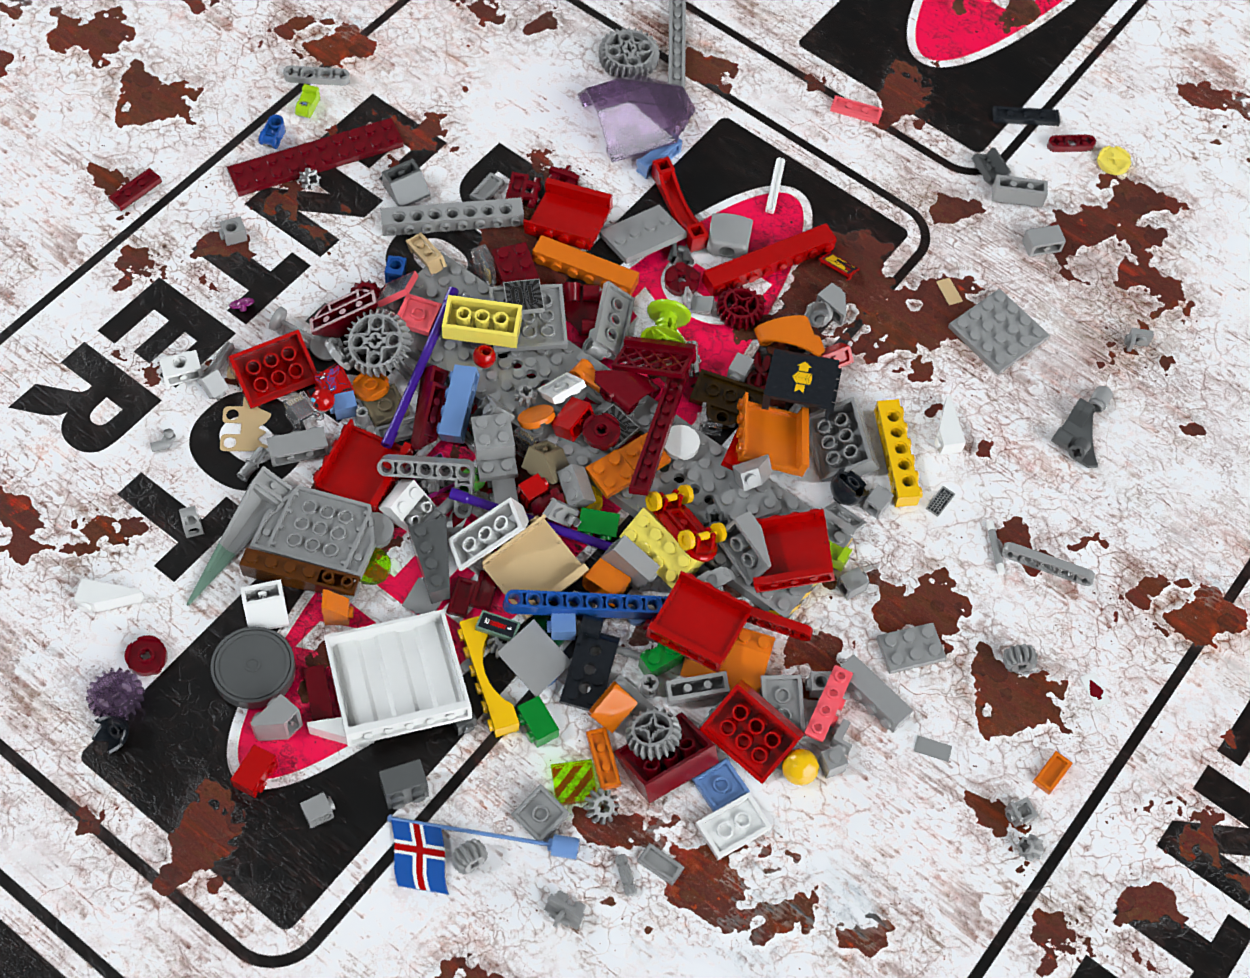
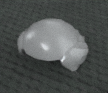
M817 301L807 306L804 316L809 318L812 327L821 328L831 321L833 311L826 302Z

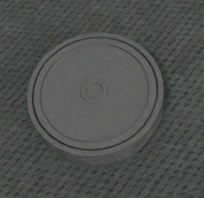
M247 627L229 634L219 643L211 659V676L219 694L230 704L245 709L263 708L267 706L272 698H277L280 694L284 696L293 684L296 674V663L291 646L282 635L265 627Z

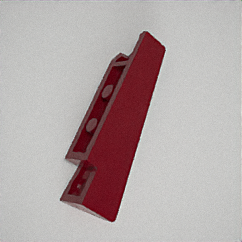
M435 365L425 367L420 379L411 439L413 452L421 450L426 445L435 442L438 438L437 425L439 422L441 423V408L446 402L445 391L449 387L444 386L449 371Z

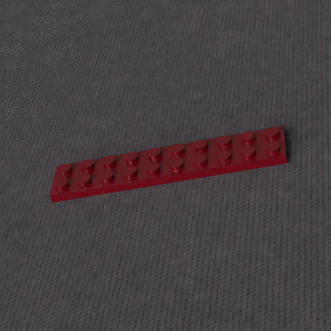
M388 118L227 166V171L238 197L299 179V172H305V168H310L311 171L317 170V173L402 148L404 147V142L392 118Z

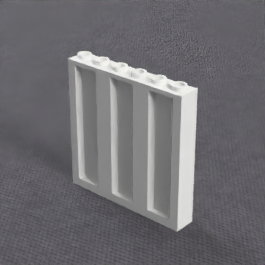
M444 609L324 635L348 747L472 718L470 700Z

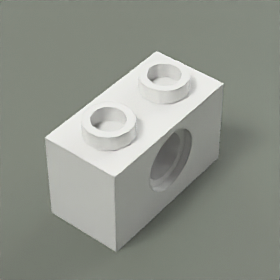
M196 350L159 359L166 387L195 381L203 375Z

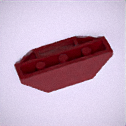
M357 289L327 303L317 312L315 317L309 319L312 335L340 338L345 334H349L350 331L347 328H353L351 321L356 323L358 321L357 316L363 318V312L369 315L370 309L374 313L376 312L378 301L375 290Z

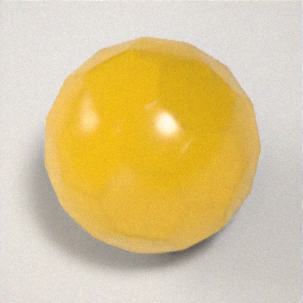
M797 748L791 750L783 759V775L792 784L803 786L811 783L816 778L819 764L818 759L811 751Z

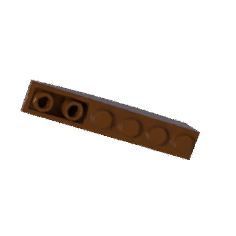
M247 547L239 563L243 576L266 582L281 579L282 586L323 593V589L339 595L354 596L361 579L356 575Z

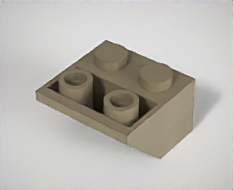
M545 440L528 447L521 467L526 469L531 475L538 473L541 478L544 477L547 480L548 484H555L560 482L557 472L569 466L563 448Z

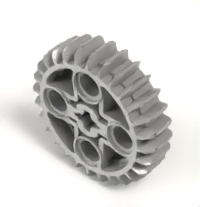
M622 27V30L619 31L616 28L615 32L610 31V35L606 34L605 38H602L598 56L602 68H605V72L610 71V76L615 74V78L621 77L622 80L628 78V81L630 78H634L636 81L637 77L642 79L643 75L648 77L649 73H653V70L658 65L660 52L659 45H657L656 40H653V36H648V32L643 33L642 29L637 31L636 28L630 30V27L625 30Z
M377 308L376 313L370 309L369 315L363 312V318L357 316L358 321L356 323L351 321L353 328H347L350 334L344 335L348 339V341L343 342L347 346L344 348V351L348 353L346 358L350 360L349 363L357 371L370 377L374 374L379 378L380 373L386 377V371L393 374V368L399 370V363L405 365L403 358H409L406 352H411L408 345L413 344L409 340L412 335L409 333L410 329L406 326V322L399 315H395L392 311L388 312L386 309L381 311ZM379 322H382L381 326L379 328H376V325ZM389 323L394 325L398 332H389ZM368 327V333H362ZM399 339V342L396 345H393V342ZM363 341L362 345L357 347L358 343ZM388 353H395V354L388 360ZM358 354H366V363L359 358ZM377 358H380V361L377 364H374V361Z

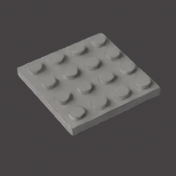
M562 284L541 285L545 312L523 314L517 348L493 345L494 351L568 349ZM503 286L489 287L490 301L506 303Z
M1000 288L953 320L948 326L997 375L1048 340L1050 336Z

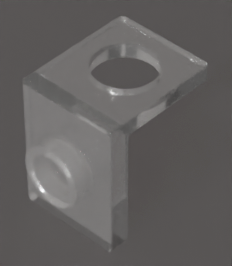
M703 402L701 412H697L696 423H699V431L704 434L720 436L723 424L704 421L706 403ZM708 427H715L717 430H709Z

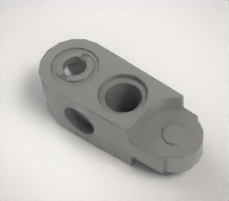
M721 566L712 571L708 570L696 578L703 582L711 583L715 588H719L735 579L736 576L731 569Z

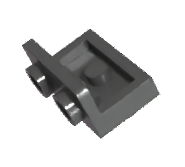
M991 148L987 154L975 153L971 158L987 183H994L996 175L1008 176L1011 173V170L996 148Z

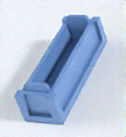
M673 133L667 136L662 143L641 159H637L636 165L638 168L636 172L647 179L651 176L652 161L668 156L670 160L681 152L682 140Z

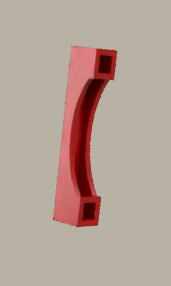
M669 156L653 160L651 175L673 219L687 232V238L684 240L690 252L707 248L709 234L704 224L695 218L687 205Z

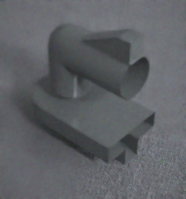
M677 242L670 245V253L667 259L670 261V264L674 263L677 253L682 254V262L685 264H694L690 249L687 246H677Z

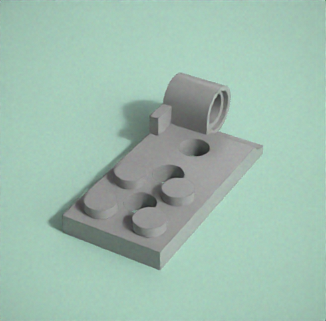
M610 281L603 284L595 328L590 330L589 337L582 346L583 353L591 355L598 361L605 357L607 350L617 356L624 346L623 339L625 336H628L635 301L634 297Z

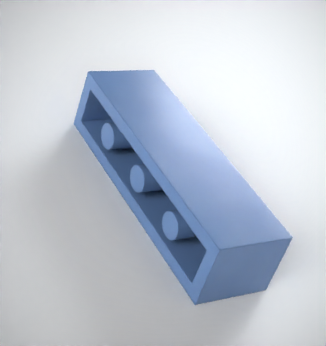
M455 364L453 371L450 372V386L445 391L446 402L441 408L442 419L441 423L439 422L437 425V434L442 441L464 444L480 377L477 367Z

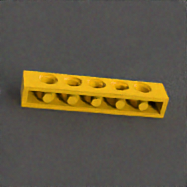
M899 399L877 401L874 414L890 487L894 495L895 507L915 506L920 498H922L923 493L922 488L918 485V471L914 468L915 457L914 454H911L910 450L911 439L907 437L908 427L907 423L903 420V406H900Z

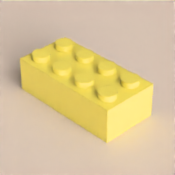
M448 295L442 323L443 339L517 348L522 322V305Z
M647 507L641 509L619 536L621 538L626 535L660 566L656 573L671 589H673L679 579L680 571L694 575L704 564V562L697 561L686 554L678 542Z

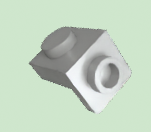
M843 719L840 725L836 723L831 734L834 737L829 746L833 748L840 745L844 754L848 755L853 745L844 741L843 737L851 722Z
M1028 797L1015 803L1012 801L1004 809L1006 818L1009 822L1013 823L1014 827L1029 822L1038 816Z

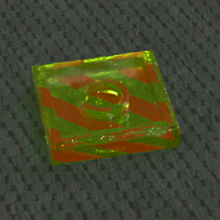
M592 759L550 765L555 798L562 805L585 803V797L592 798L590 791L597 793Z

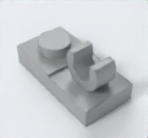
M555 498L552 499L542 513L546 515V518L569 528L572 524L577 528L581 523V520L577 518L581 512L577 508Z

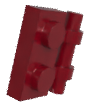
M512 172L505 199L522 198V204L523 201H527L528 208L533 209L538 201L537 194L541 189V179L535 177L534 181H531L528 174ZM526 189H531V193H527Z

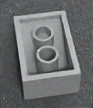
M751 511L733 519L725 527L727 530L726 540L719 542V545L748 586L753 583L754 577H760L771 567L762 527Z

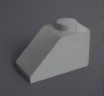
M831 283L818 293L816 302H826L833 311L832 319L842 326L847 314L845 293L840 287Z
M768 454L732 466L735 482L743 491L761 486L772 474Z

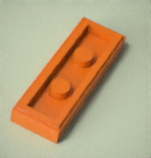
M603 727L586 731L600 788L607 790L621 787L622 784L607 729Z

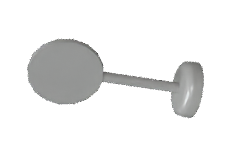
M281 306L274 312L268 326L270 330L277 331L282 325L294 331L299 329L301 335L311 340L310 351L316 358L323 361L334 360L325 346V341L330 337L313 336L285 321L287 310ZM336 338L339 341L337 344L339 346H342L343 343L341 339Z

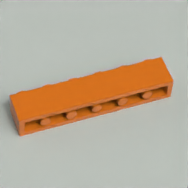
M541 235L532 251L533 262L538 265H543L556 272L577 278L587 284L600 285L601 289H603L605 282L610 281L632 296L639 282V272L543 235Z

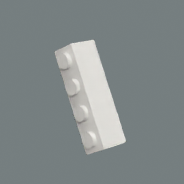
M510 497L448 539L460 571L466 569L525 530L529 519L523 505Z

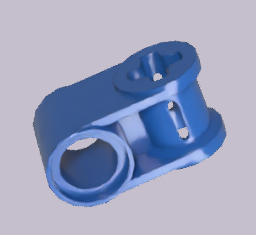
M272 115L269 117L265 127L259 134V144H267L274 149L279 147L286 133L282 116Z

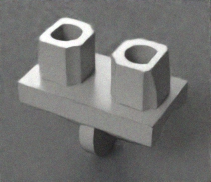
M561 890L555 895L551 893L544 910L550 913L549 916L555 919L553 926L557 928L561 923L566 927L570 925L578 930L585 915L586 905L579 901H576L573 906L568 904V895Z

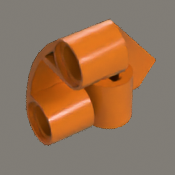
M793 315L776 318L762 323L754 329L760 346H768L775 341L795 345L799 349L807 350L818 357L825 352L819 335L814 334L807 316Z

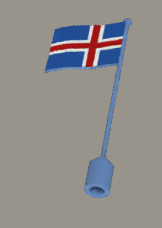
M392 814L387 817L388 822L392 823L395 841L394 872L398 887L449 895L445 880V847L441 829L548 846L547 851H551V856L576 860L578 855L580 838L554 834L553 838H549V841L545 842L392 817Z

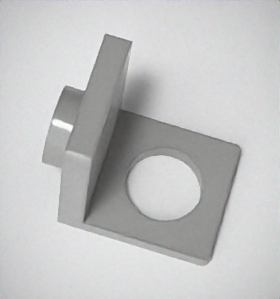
M686 286L682 303L689 309L690 313L710 314L714 297L693 296L690 288Z

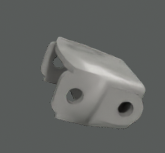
M713 213L707 245L709 253L729 258H738L747 254L753 220L735 214Z

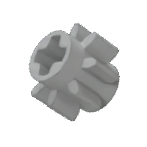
M305 168V172H299L300 178L298 181L302 184L301 188L308 187V190H313V186H319V179L321 177L316 174L317 170L311 171L310 168Z
M523 384L520 388H516L514 401H519V407L529 408L531 404H536L537 391H533V385Z
M421 479V486L426 488L428 493L439 492L440 486H444V480Z
M1029 834L1028 838L1022 836L1019 844H1017L1020 851L1019 856H1023L1025 860L1031 862L1034 858L1040 860V856L1045 851L1042 845L1043 840L1037 839V836Z

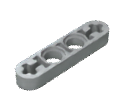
M287 66L283 70L284 79L289 83L345 86L350 82L348 70L342 68ZM307 73L313 74L311 77L304 76ZM324 74L329 75L328 78H322L321 76Z

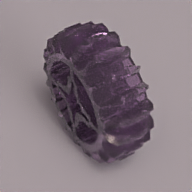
M119 667L117 672L111 668L110 673L102 671L103 676L101 677L95 675L96 682H90L91 688L87 689L89 696L86 697V701L89 703L88 707L93 711L92 713L95 717L118 716L128 720V714H136L135 708L141 709L139 702L144 701L142 694L145 691L141 687L143 685L141 680L138 679L135 673L132 674L128 669L124 672ZM122 683L129 685L132 688L131 692L123 689ZM99 699L108 701L109 707L101 705Z

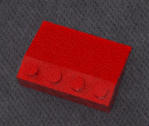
M299 329L230 355L227 358L234 378L250 409L315 384L314 376L318 374Z
M743 680L735 685L700 728L712 742L761 784L765 782L805 734Z

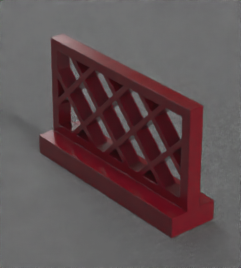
M625 336L623 339L624 346L611 364L612 370L682 379L690 364H695L697 360L696 345Z

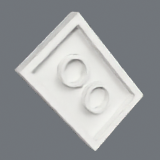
M750 792L700 819L695 824L717 860L767 833L772 828Z

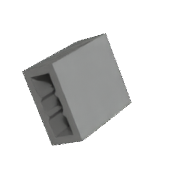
M626 535L611 544L601 556L603 560L631 577L630 586L634 589L640 586L645 587L648 582L651 583L658 576L656 572L660 566Z

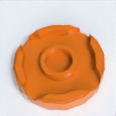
M361 373L354 378L352 385L355 397L367 402L383 398L390 389L388 377L383 376L381 373L379 378L374 374L370 377L367 374Z
M543 404L522 411L517 419L521 428L531 430L541 427L540 424H549L556 415L552 406Z

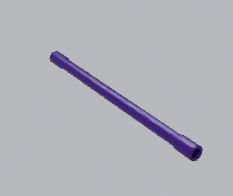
M454 287L448 288L442 307L398 408L382 439L381 445L385 448L391 449L398 429L440 335L448 295L458 296L459 290Z
M454 487L451 488L448 497L449 499L470 504L487 511L499 505ZM527 514L529 521L535 517ZM547 521L556 534L604 551L613 544Z

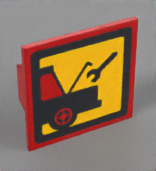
M832 252L819 258L820 266L825 264L848 277L846 281L850 280L853 274L860 270L857 266Z

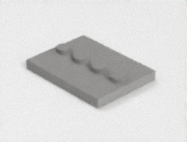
M660 205L606 227L599 233L600 237L625 264L687 238V232Z

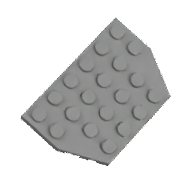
M298 485L289 495L282 499V502L286 503L277 513L269 518L275 508L265 512L250 544L251 549L356 575L362 579L376 547L371 504Z

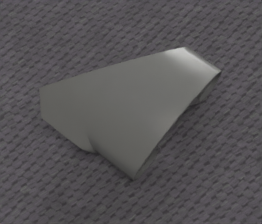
M1080 398L1062 427H1059L1051 441L1067 450L1072 459L1085 467L1097 468L1098 463L1094 453L1092 434L1093 409L1095 406Z

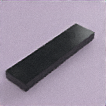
M993 106L992 108L993 123L1059 126L1060 124L1059 110L1001 106Z

